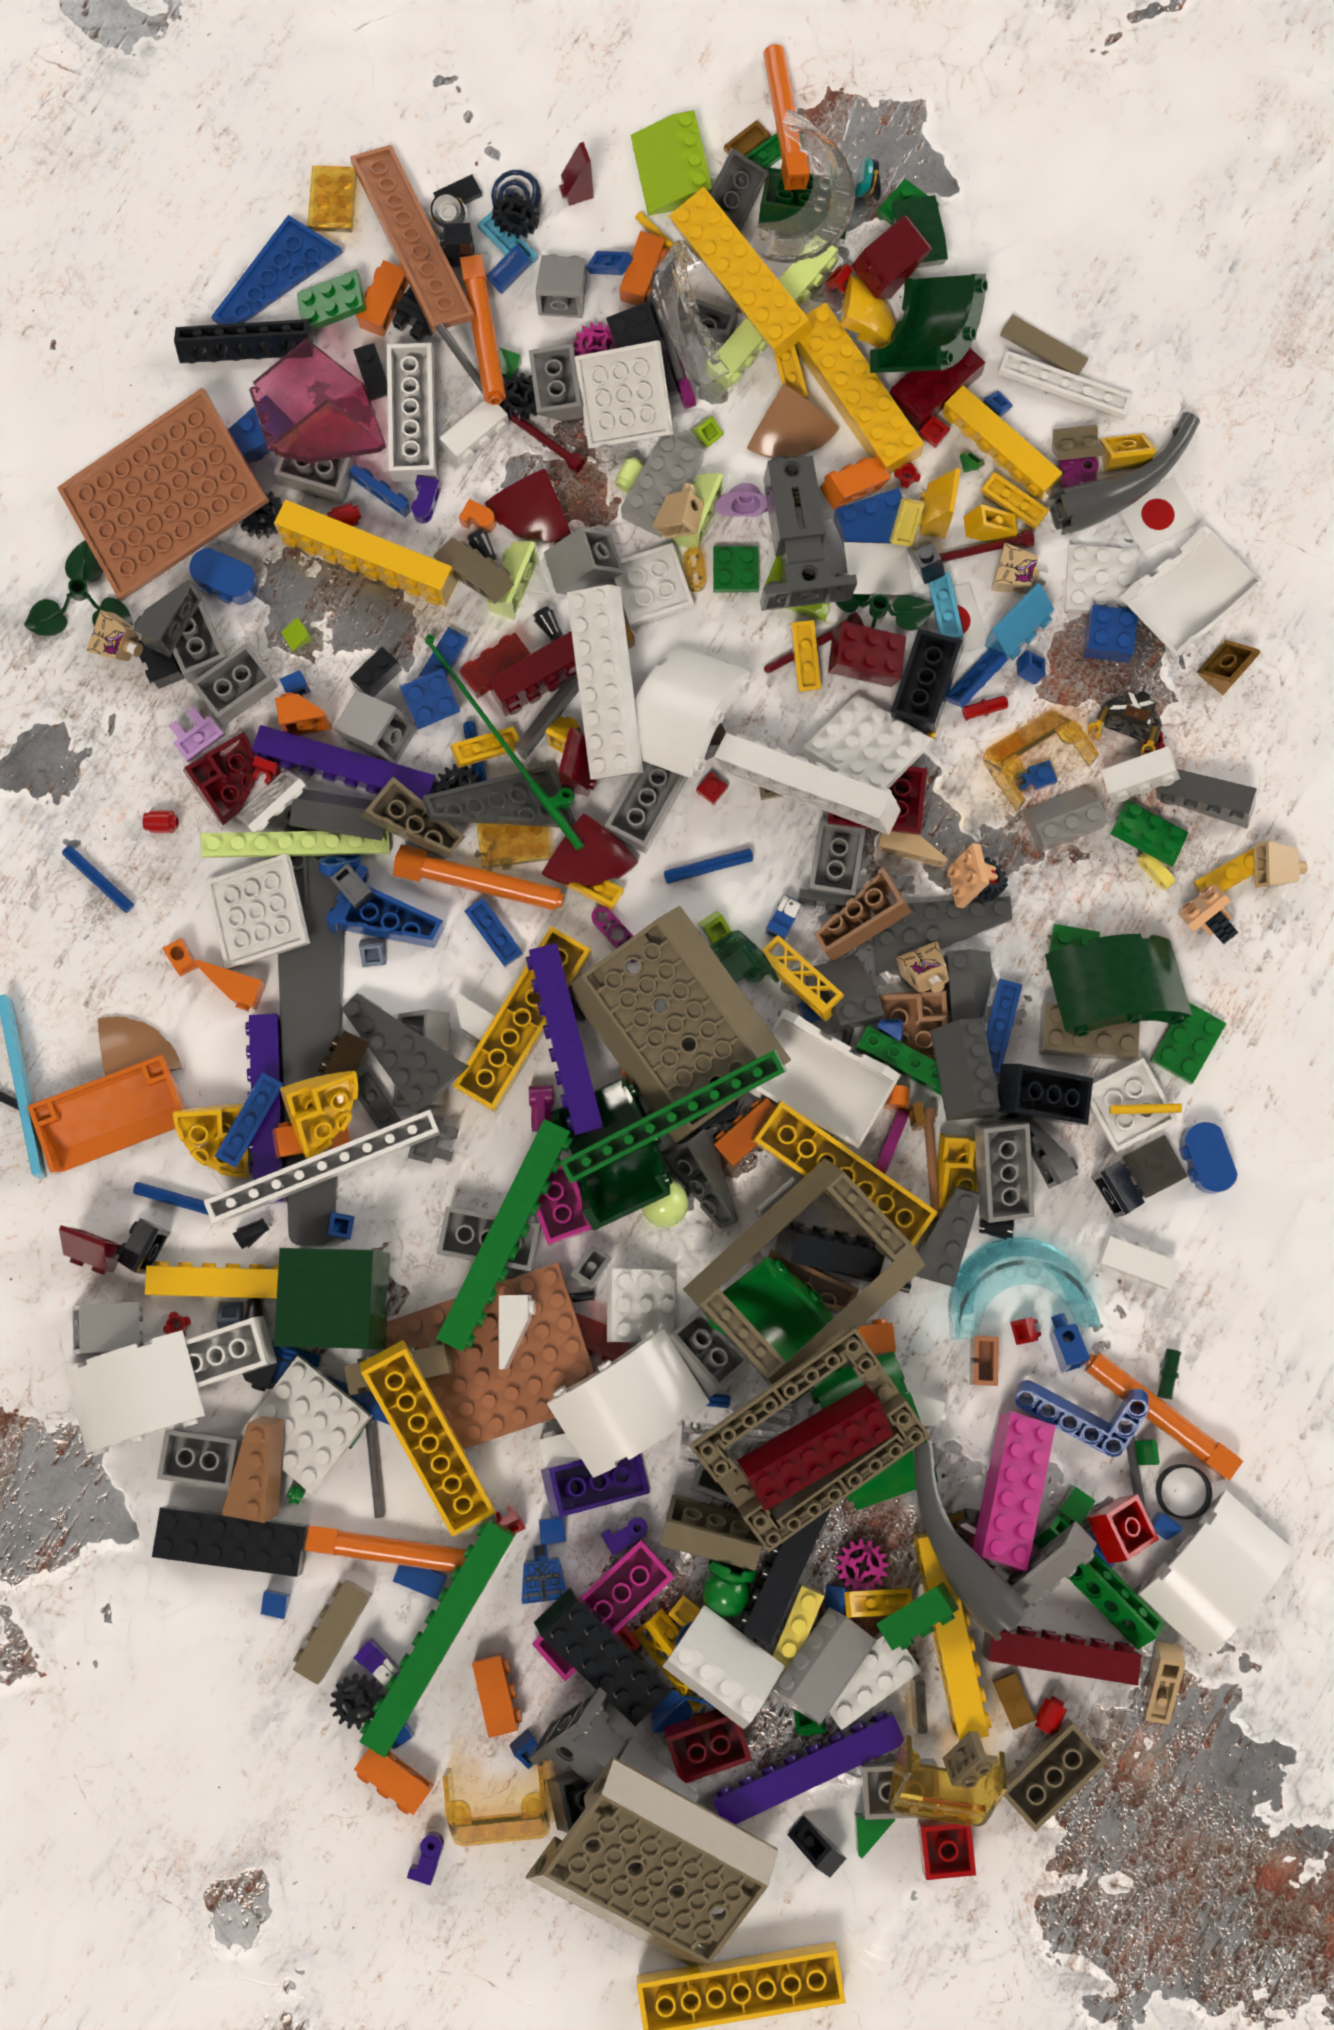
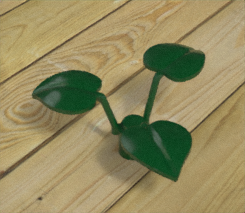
M84 540L72 550L65 563V572L71 580L68 583L70 593L66 595L67 598L63 608L60 610L58 603L53 600H40L32 606L24 623V626L29 631L38 635L54 636L61 633L67 626V619L63 613L66 612L72 598L76 601L87 599L97 609L92 615L94 627L100 610L115 613L130 625H132V618L127 607L118 599L107 597L103 599L100 606L92 599L85 580H97L102 575L103 570L87 541Z
M853 594L852 599L849 601L835 602L841 610L848 613L855 612L859 606L861 608L869 606V614L873 617L871 628H875L877 619L885 617L888 611L891 616H896V624L908 631H914L922 627L934 610L932 603L910 595L897 597L892 605L889 604L888 598L882 594H877L870 598V594Z

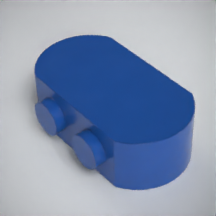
M211 548L198 551L190 561V574L197 584L198 590L206 595H211L212 593L227 604L233 602L237 605H243L253 600L258 592L259 582L252 567L246 563Z
M1201 1122L1186 1129L1180 1138L1181 1147H1179V1152L1182 1159L1187 1161L1189 1167L1187 1173L1191 1183H1195L1197 1189L1208 1194H1215L1229 1189L1235 1183L1238 1173L1221 1128L1210 1122Z

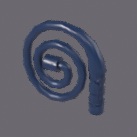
M509 170L502 173L495 180L491 192L492 205L497 202L496 191L499 183L509 176L520 175L528 179L532 185L531 206H537L536 212H538L542 196L538 180L531 173L523 170ZM507 181L501 185L498 191V198L503 199L504 190L509 198H512L513 193L516 195V198H520V194L515 192V190L506 189L508 186L515 185L523 190L525 201L530 200V193L527 187L520 181Z

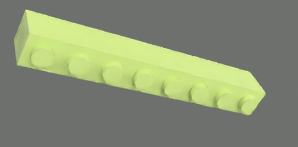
M818 234L779 278V282L798 306L801 302L805 303L811 295L810 291L815 286L819 287L824 280L826 272L828 270L832 271L838 263V249ZM747 318L707 363V374L727 389L732 384L739 382L745 368H750L756 360V355L760 351H765L768 347Z

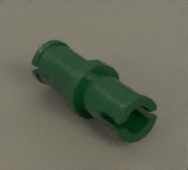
M1166 1349L1163 1369H1160L1159 1372L1161 1380L1157 1394L1158 1397L1169 1400L1173 1399L1175 1381L1179 1379L1177 1371L1182 1352Z

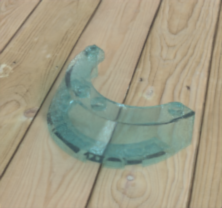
M1014 1237L1007 1238V1240L994 1241L983 1246L962 1264L955 1286L950 1288L948 1318L951 1340L967 1339L977 1335L980 1330L983 1313L990 1301L1001 1291L1020 1284L1038 1285L1054 1292L1068 1306L1075 1322L1079 1326L1086 1328L1101 1326L1097 1308L1077 1266L1060 1250L1040 1240Z

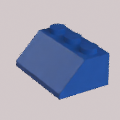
M899 487L835 509L833 521L843 547L844 542L891 543L889 540L901 498H903Z

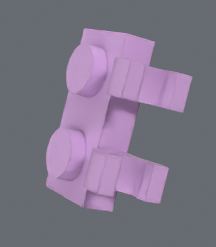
M195 707L191 708L187 713L196 723V726L187 733L184 732L176 720L169 725L178 738L173 744L188 763L225 736L211 716L203 719Z

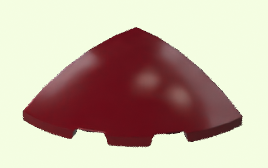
M545 468L513 483L485 502V506L493 511L495 521L500 526L503 525L511 530L513 535L528 541L530 539L543 540L545 543L559 542L571 534Z
M245 732L209 751L203 757L183 769L195 790L222 825L229 822L242 809L254 783V766L252 765L254 754Z
M583 812L572 826V830L584 847L576 851L565 836L543 869L542 875L565 885H569L572 882L583 883L585 887L598 886L614 877L617 879L621 878L638 864V860L613 834Z

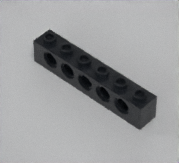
M309 319L175 328L174 344L179 363L193 364L196 362L259 360L262 358L305 357L313 355L314 341Z

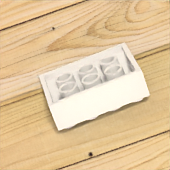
M704 1605L662 1667L741 1728L745 1729L760 1710L785 1666Z

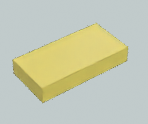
M901 498L889 540L891 544L913 546L925 505L923 501Z

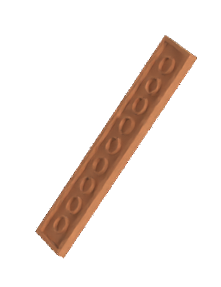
M392 145L350 156L354 171L432 332L437 331L435 327L441 322L446 328L474 320V312Z

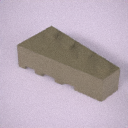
M438 1340L426 1343L427 1348L418 1350V1346L408 1347L425 1379L454 1372L448 1344H441V1341ZM371 1356L359 1358L356 1364L344 1366L349 1395L371 1391L361 1374L359 1363Z

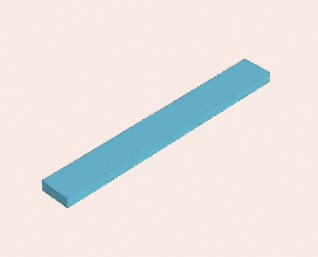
M6 994L0 995V1017L31 1173L36 1178L42 1179L47 1177L41 1144L27 1108L28 1105L33 1103L13 1003Z

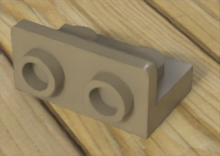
M1097 425L1054 429L1052 434V452L1057 460L1103 456V446L1098 440Z
M969 1731L942 1758L951 1785L965 1789L976 1786L978 1781L985 1774L991 1772L992 1767L999 1762L997 1756L986 1755L979 1734L974 1731Z

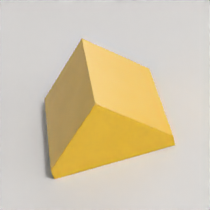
M1144 433L1099 439L1103 446L1102 460L1104 472L1140 468L1149 463L1156 453V448Z

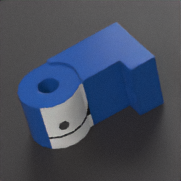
M785 895L767 925L765 934L773 938L779 935L785 940L802 906V902Z

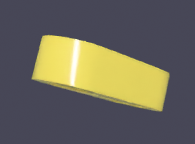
M1144 852L1137 857L1139 865L1161 889L1167 890L1175 883L1173 875L1158 859Z

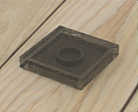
M1165 1135L1122 1157L1130 1169L1136 1184L1142 1189L1145 1199L1188 1177Z
M917 1674L910 1679L912 1724L918 1734H925L928 1732L925 1682Z

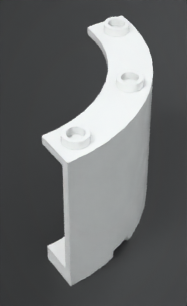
M1207 526L1201 527L1179 548L1181 553L1177 557L1168 558L1153 571L1151 576L1147 574L1135 581L1120 597L1176 657L1181 654L1187 656L1196 647L1195 644L1209 633L1212 636L1222 628L1221 623L1247 599L1252 601L1261 593L1259 588L1263 585Z
M678 647L664 657L665 662L661 666L656 665L637 694L635 708L642 761L691 778L703 771L705 755L718 724L723 721L724 714L729 707L748 691L751 681L749 679V670Z
M784 1009L771 1032L791 1058V1061L785 1065L787 1072L748 1092L758 1098L763 1095L775 1103L779 1101L784 1102L817 1127L836 1137V1140L847 1148L851 1145L859 1149L901 1075L889 1066L865 1054L857 1053L845 1043L822 1033L821 1029L799 1015Z
M664 1328L656 1332L653 1329L647 1331L640 1337L642 1340L612 1362L610 1359L603 1362L597 1367V1372L568 1388L565 1386L558 1388L552 1393L554 1397L547 1402L548 1407L593 1478L617 1467V1463L625 1457L630 1460L678 1429L677 1424L686 1418L691 1419L710 1403Z
M183 1330L153 1338L151 1341L144 1342L143 1347L138 1348L137 1344H132L87 1359L86 1362L77 1363L65 1369L86 1454L94 1452L96 1456L109 1452V1447L127 1440L130 1441V1444L145 1440L144 1435L178 1424L183 1423L184 1427L198 1424L199 1418L205 1416Z
M1224 1490L1211 1501L1210 1506L1198 1522L1201 1526L1194 1536L1189 1534L1177 1548V1557L1170 1564L1165 1561L1153 1574L1144 1580L1138 1592V1596L1205 1657L1212 1651H1220L1225 1645V1640L1252 1613L1256 1614L1260 1611L1264 1604L1262 1602L1272 1589L1282 1572L1286 1571L1291 1565L1292 1561L1290 1558L1294 1551L1227 1490Z

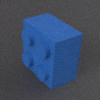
M1092 605L1087 614L1083 657L1128 663L1134 654L1138 616L1131 609Z
M442 668L399 685L418 730L461 712Z

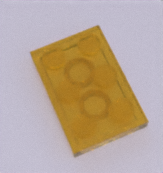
M312 165L307 227L313 231L352 232L357 178L354 167Z
M476 823L482 869L546 861L551 858L547 827Z

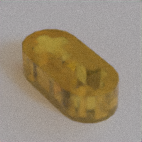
M690 548L683 555L685 579L690 591L700 592L706 586L704 558L699 549ZM692 555H695V559H697L696 567H692L690 560ZM693 573H697L698 580H700L699 585H695L692 582Z

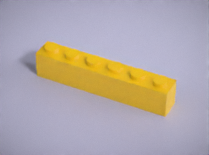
M964 385L945 402L942 411L944 418L949 423H954L966 438H971L982 452L988 453L996 465L1005 468L1013 480L1022 483L1030 495L1042 500L1059 482L1062 472Z
M154 1261V1266H146L144 1295L277 1299L278 1265H273V1269H264L263 1264H249V1269L240 1268V1264L226 1263L225 1268H216V1263H202V1267H192V1262H178V1267L169 1266V1262Z

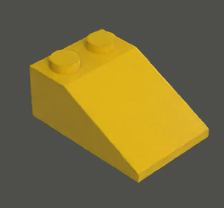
M956 468L928 483L926 492H921L920 501H923L925 505L919 522V535L946 538L955 509L961 469Z

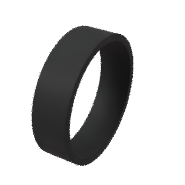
M1185 1464L1170 1466L1160 1474L1155 1488L1157 1501L1161 1508L1173 1517L1184 1520L1194 1519L1201 1516L1210 1506L1212 1500L1211 1483L1208 1477L1194 1466ZM1178 1468H1190L1197 1472L1203 1479L1206 1487V1497L1203 1505L1198 1511L1187 1516H1180L1171 1512L1162 1499L1161 1489L1164 1479L1170 1472Z

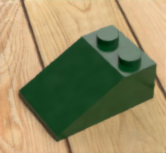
M935 195L891 202L894 224L904 215L907 216L932 248L917 268L944 264L948 259L945 233Z

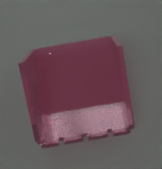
M307 338L254 380L253 384L255 386L249 389L267 448L277 456L314 463L378 453L387 447L365 385Z

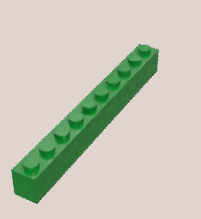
M777 1049L560 1161V1164L571 1184L787 1072V1069Z
M546 1119L543 1120L436 1339L462 1352H465L466 1348L471 1349L477 1337L474 1335L477 1326L482 1327L487 1317V1313L484 1311L488 1303L491 1305L494 1303L498 1291L495 1289L499 1281L504 1282L509 1272L506 1266L510 1259L514 1261L520 1249L517 1247L520 1238L525 1239L530 1229V1225H528L531 1215L534 1217L537 1215L541 1206L538 1201L542 1194H547L552 1184L549 1181L552 1172H558L561 1166L560 1161H562L559 1158L563 1150L568 1151L573 1141L570 1138L571 1132Z
M490 1519L487 1524L483 1522L475 1534L479 1538L475 1545L470 1543L463 1555L466 1558L463 1566L457 1565L450 1577L453 1583L449 1589L444 1587L437 1599L441 1602L436 1611L431 1609L424 1621L428 1624L423 1633L419 1631L411 1644L415 1646L412 1653L404 1655L398 1665L402 1670L398 1676L393 1675L386 1686L389 1692L385 1699L382 1697L378 1699L373 1708V1711L376 1712L372 1721L367 1719L360 1730L363 1736L359 1742L384 1758L389 1753L516 1535L493 1519Z

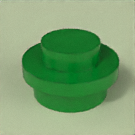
M298 1482L296 1485L292 1483L286 1494V1497L289 1498L288 1504L292 1505L295 1503L299 1505L305 1494L306 1489Z

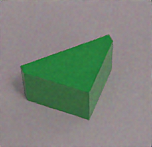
M862 1812L854 1813L856 1850L860 1858H863L893 1824L895 1819L865 1820Z

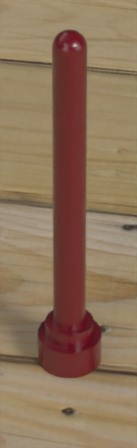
M507 412L509 420L566 460L570 470L574 473L581 471L586 463L585 457L579 453H570L525 419L521 418L518 421L516 415L510 419L509 412Z
M1029 528L1021 530V533H1018L1015 537L940 553L939 555L942 562L999 550L1003 548L1004 543L1013 546L1019 545V547L1023 546L1024 548L1033 547L1035 544L1032 529Z
M857 612L848 615L847 619L844 620L864 626ZM833 629L816 638L817 648L832 640ZM793 651L765 665V673H771L794 661Z

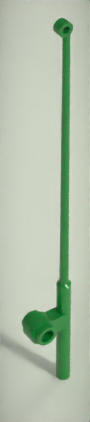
M428 634L425 638V643L430 646L529 782L534 794L576 851L584 847L583 843L558 811L559 809L571 807L574 801L573 792L568 788H563L551 798L547 796L539 783L533 780L433 645L434 636Z

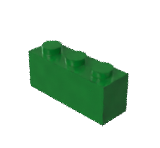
M942 1582L876 1625L892 1651L899 1646L903 1651L915 1643L912 1638L919 1634L924 1638L935 1631L933 1625L940 1622L943 1626L955 1618L953 1613L959 1607Z

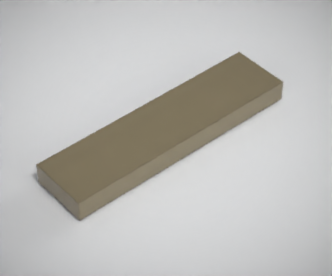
M1013 314L1000 334L1003 338L1055 368L1078 376L1089 359Z

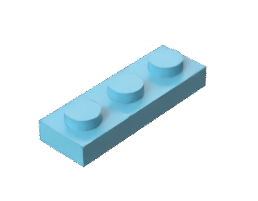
M492 212L477 223L478 229L504 256L517 244L533 263L538 260V255L520 237L516 239L514 234L507 237L508 232H499L500 226L495 227V220H491Z
M946 572L945 576L927 583L931 602L934 605L933 611L938 634L963 639L964 635L950 572Z

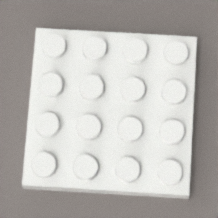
M660 341L574 356L588 449L673 435Z
M857 693L803 747L802 753L814 761L827 766L830 771L836 772L840 770L847 773L852 779L862 778L868 781L871 786L877 788L884 786L889 789L931 745L932 739L904 721L891 717L889 712Z
M285 853L205 881L225 969L232 970L310 944L290 855Z
M298 1355L248 1422L261 1416L284 1419L282 1470L310 1494H314L371 1419L372 1415L304 1357ZM247 1424L240 1432L243 1436L245 1434Z

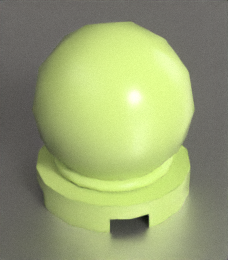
M672 1180L673 1184L670 1185L671 1195L642 1208L645 1218L656 1227H673L680 1223L687 1213L688 1198L686 1191L674 1180Z

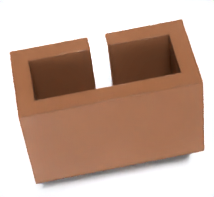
M971 1336L970 1358H975V1363H970V1385L998 1386L999 1337Z

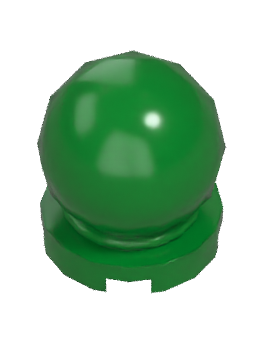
M710 1559L708 1569L712 1573L707 1576L702 1588L704 1603L720 1617H734L745 1610L750 1600V1586L748 1582L755 1580L757 1570H744L738 1566L718 1563Z

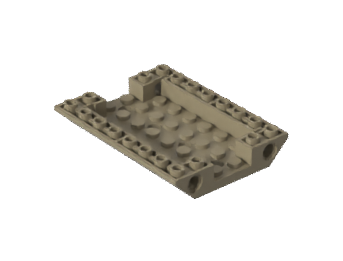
M681 906L674 908L653 921L580 975L568 987L570 996L627 1076L635 1083L638 1091L653 1112L710 1084L713 1077H723L777 1049L784 1065L791 1061L789 1055ZM633 959L637 960L640 964L639 971L634 974L630 973L627 969L628 962ZM660 998L665 999L668 1003L667 1010L664 1012H658L655 1008V1002ZM687 1037L693 1038L696 1042V1047L693 1051H686L683 1047V1041ZM742 1095L669 1132L675 1143L679 1142Z
M612 1757L584 1795L585 1810L563 1840L554 1836L527 1873L526 1879L688 1966L710 1965L769 1886L778 1848L619 1759ZM592 1839L599 1841L596 1846L589 1847L586 1845ZM635 1862L641 1864L638 1869L631 1870L628 1868L630 1864ZM675 1885H680L683 1887L680 1891H670V1889ZM715 1908L724 1909L722 1913L712 1914Z

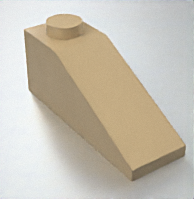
M881 832L876 851L944 868L947 857L922 836L899 832H890L887 835Z
M1156 1642L1151 1661L1144 1715L1145 1721L1170 1724L1186 1664L1181 1645Z

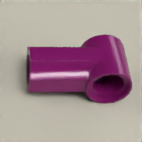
M553 1085L529 1086L532 1132H538L544 1119L551 1121L552 1106L554 1104Z

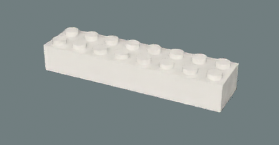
M608 584L567 592L590 779L603 780L642 774L644 771L621 589L618 586Z
M735 733V735L725 734L714 758L727 775L887 835L890 834L901 811L890 789L884 786H879L878 788L871 786L868 781L862 778L852 779L847 773L840 770L836 772L830 771L827 766L821 763H816L815 765L808 763L807 759L799 755L795 757L789 756L786 751L780 748H775V750L767 748L768 746L763 742L757 740L755 742L748 741L745 736L739 733Z

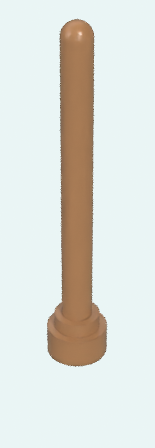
M937 1107L923 1108L926 1120L924 1133L930 1204L938 1212L933 1218L935 1221L941 1210L939 1208V1185L933 1122H935V1117H937Z

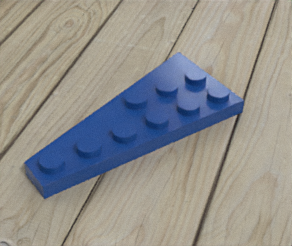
M287 215L211 316L212 320L217 324L245 323L343 253L342 248Z

